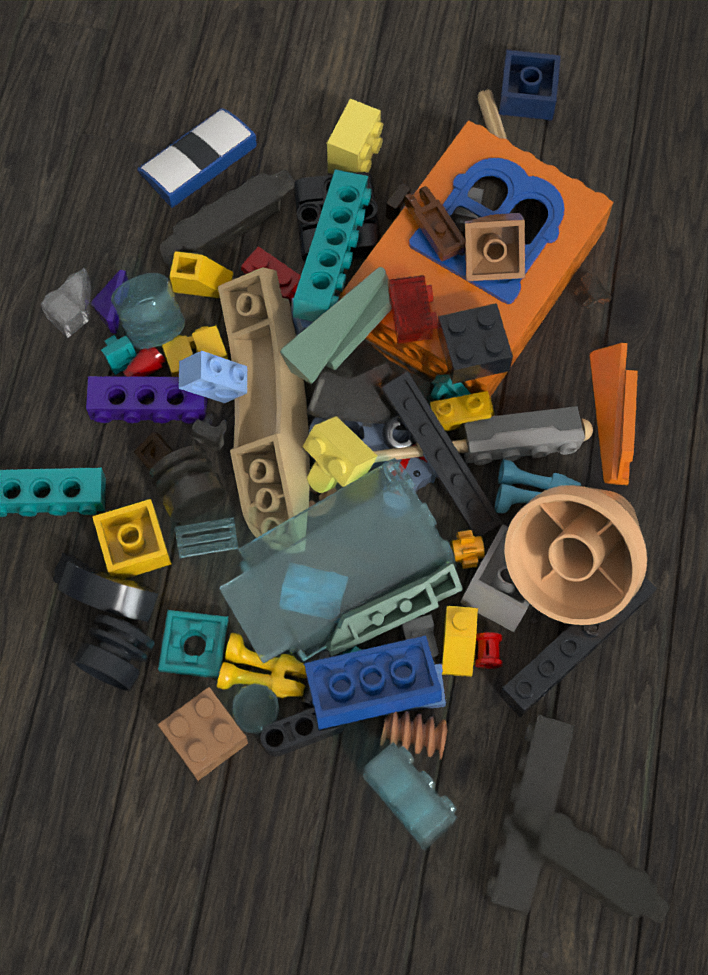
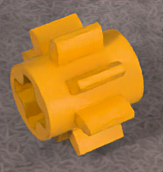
M472 530L458 532V535H456L457 540L450 541L453 562H462L463 569L477 567L478 559H482L485 556L482 537L473 536Z

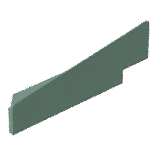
M378 267L281 349L280 353L291 373L312 384L325 365L336 370L392 310V300L389 292L391 283L384 268Z

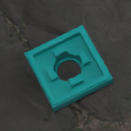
M168 610L158 667L159 672L218 678L223 663L229 618L227 616ZM199 636L204 639L206 648L202 655L190 656L185 653L184 643L189 637Z

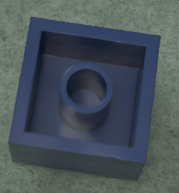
M506 50L499 115L553 120L557 101L561 56Z

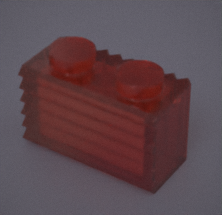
M424 275L390 279L389 292L392 300V314L397 344L432 339L433 330L438 329L436 311L430 312L429 303L434 300L432 285H426Z

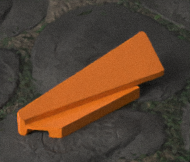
M619 343L592 351L590 353V363L604 482L628 486L630 462H632L634 454L638 371L626 370L627 343Z

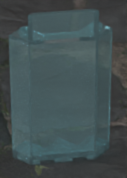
M395 458L238 549L243 560L239 563L243 574L222 585L219 589L263 664L287 649L291 654L296 652L301 660L305 661L326 648L325 645L331 641L341 615L423 577H428L450 562L454 564L455 570L457 569L450 545L447 540H443L434 526L437 522L426 503H422L413 489L416 486Z

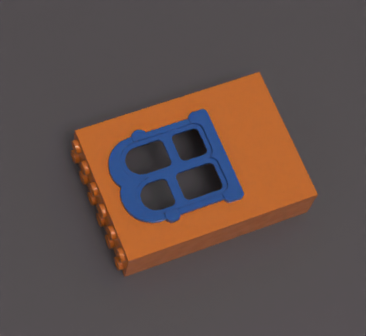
M468 120L413 196L421 207L425 206L420 198L419 190L427 186L436 200L441 202L450 217L459 207L470 211L478 217H484L493 214H510L515 205L524 199H535L543 203L548 210V218L532 243L525 245V278L466 281L465 255H455L445 261H441L414 220L413 215L410 214L405 206L339 295L340 300L378 267L384 268L391 283L389 292L392 300V310L365 339L433 380L437 375L449 374L437 333L439 316L495 303L498 305L512 351V366L604 232L613 205V201L609 200L603 193L591 190L584 186L580 180L566 176L555 166L543 163L530 152L520 150L507 139L499 138L488 132L484 126L476 125ZM482 177H497L505 182L508 188L506 199L496 211L486 208L467 195L475 182ZM507 372L461 383L471 394L488 391L491 397Z

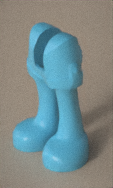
M502 460L498 475V484L501 485L496 495L495 511L496 513H506L512 504H527L532 498L541 493L511 486L512 484H523L548 490L553 487L566 485L581 486V483L559 473H553L551 477L532 474L517 468L511 460Z

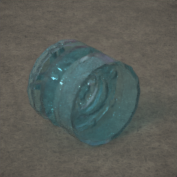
M147 273L136 276L124 282L112 294L111 302L117 316L122 321V327L126 332V336L134 347L153 348L161 346L179 335L185 326L184 316L180 311V306L175 301V294L165 275Z

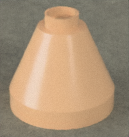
M574 485L558 486L545 490L532 498L516 514L506 534L505 560L514 585L521 595L538 611L564 623L591 625L614 617L634 597L645 577L647 567L646 547L635 510L626 498L612 491Z

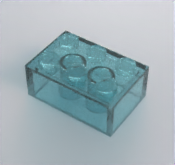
M393 742L364 766L363 778L425 851L454 825L457 819L454 812L457 809L445 795L441 798L433 789L435 786L434 781L424 770L420 773L412 764L414 758L404 746L398 748Z

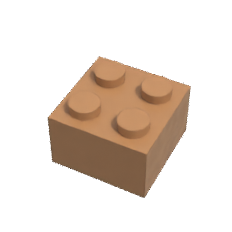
M210 687L158 724L162 733L197 781L248 744L245 734Z

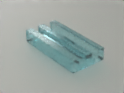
M234 517L175 527L180 558L239 548ZM226 527H229L230 530L225 532L213 534L210 533L195 537L182 538V535ZM231 538V540L184 548V546Z

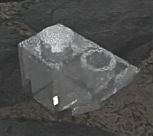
M84 268L78 273L71 274L60 288L48 293L43 302L40 303L45 316L67 338L89 321L92 284L88 272Z

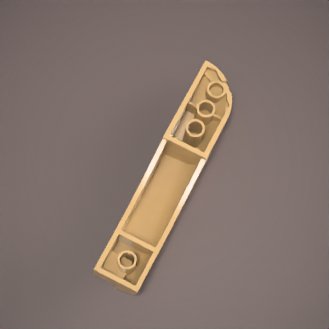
M262 267L218 286L229 340L231 361L247 366V394L235 399L234 449H231L230 453L243 516L253 535L257 539L264 541L272 550L282 553H299L305 551L310 485L307 480L310 472V454L302 447L309 435L304 380L290 372L280 353L281 349L296 337L289 299L282 298L276 270Z

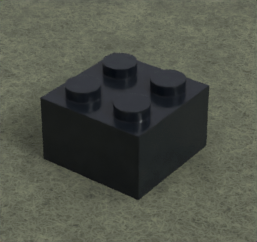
M497 303L439 316L437 333L452 384L510 371L513 355Z

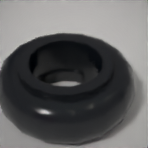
M398 415L390 417L382 428L384 443L390 449L409 447L415 444L409 432L403 441H396L393 438L394 428L397 425L403 424Z

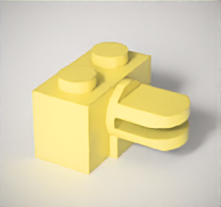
M337 416L314 425L302 446L316 460L307 476V480L311 488L319 493L335 488L337 483L345 487L364 478L377 458V455Z

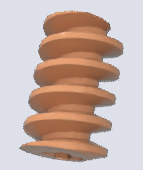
M405 711L400 719L397 712L390 713L385 719L380 746H383L387 738H389L390 747L395 749L399 741H402L403 751L407 752L411 744H414L415 754H420L423 747H426L427 756L432 757L436 749H438L440 759H442L448 731L446 720L442 719L438 726L435 727L434 717L431 716L423 724L421 714H417L414 720L410 721L409 711Z

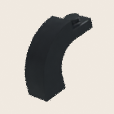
M62 553L52 580L59 585V591L80 602L116 615L147 622L159 594L141 582L106 574L87 565L74 555Z

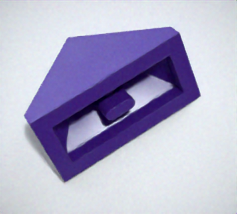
M119 270L90 303L109 331L117 334L129 287L125 270Z

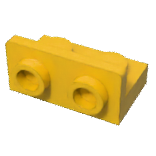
M488 391L430 402L432 411L444 430L448 431L460 428L462 423L495 416Z

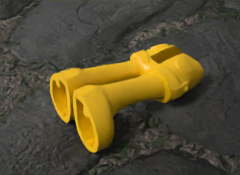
M231 633L226 649L225 661L259 667L272 673L271 675L255 673L240 669L234 664L223 662L217 688L225 690L234 684H248L269 689L274 697L303 696L305 685L297 681L285 679L284 674L298 678H307L304 663L289 654H281L279 658L255 653L244 646L243 637L240 634Z

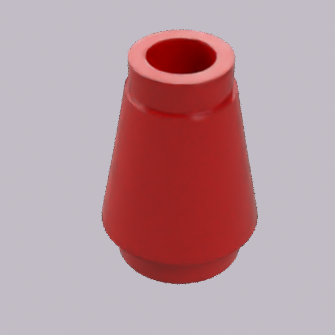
M150 343L146 348L145 346L141 348L123 373L127 377H147L161 369L166 359Z

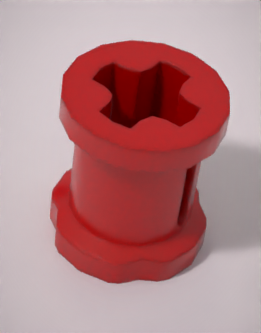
M493 632L476 634V642H478V659L475 660L476 667L484 669L502 667L503 662L499 659V642L502 641L501 634Z

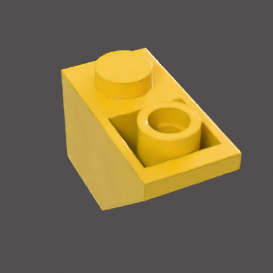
M175 251L169 277L173 292L220 299L218 286L233 280L234 274L204 255Z

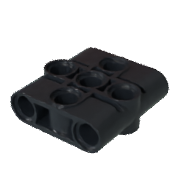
M367 172L355 173L368 176L367 188L372 189L369 205H363L365 213L370 214V216L364 218L362 227L357 226L356 230L359 231L357 246L350 249V252H353L352 260L367 258L381 239L373 177ZM333 175L300 178L293 184L301 258L304 262H306ZM306 219H314L315 221H313V222H306L305 220H306Z

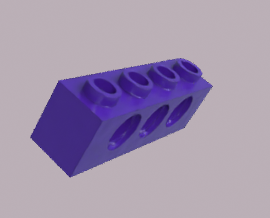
M88 376L86 410L90 419L99 423H109L111 420H123L127 423H139L141 420L168 423L170 420H181L184 423L194 424L199 422V420L206 421L207 397L179 389V377ZM116 398L125 399L121 404H112ZM146 398L154 399V401L148 405L141 404V402ZM175 398L183 399L178 405L170 404Z

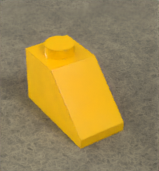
M447 606L444 620L442 675L472 677L478 608Z

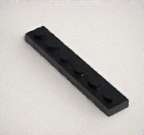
M403 372L380 387L468 528L472 530L473 536H483L501 524V519L409 372Z

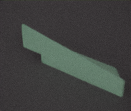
M450 562L428 577H423L341 615L331 641L325 645L331 657L438 608L439 601L462 591L463 588L454 564Z

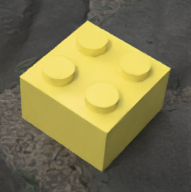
M352 99L349 100L327 142L328 173L334 174L335 169L350 173L369 172L372 163L370 159L373 153L377 154L383 142V138H380L383 129V123L380 122L381 110Z

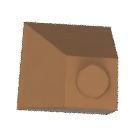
M520 213L493 214L465 222L466 281L525 278V220Z

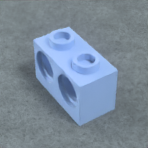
M199 351L179 361V389L222 403L229 402L247 394V366Z

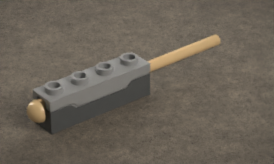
M578 406L491 416L488 419L462 423L459 429L461 440H455L452 443L459 453H464L465 463L475 462L476 465H485L492 462V460L498 459L515 461L522 456L532 455L533 458H541L554 452H560L562 455L574 453L579 449L583 441L591 437L593 427L588 420L580 419ZM417 445L373 451L377 455L374 463L423 456Z

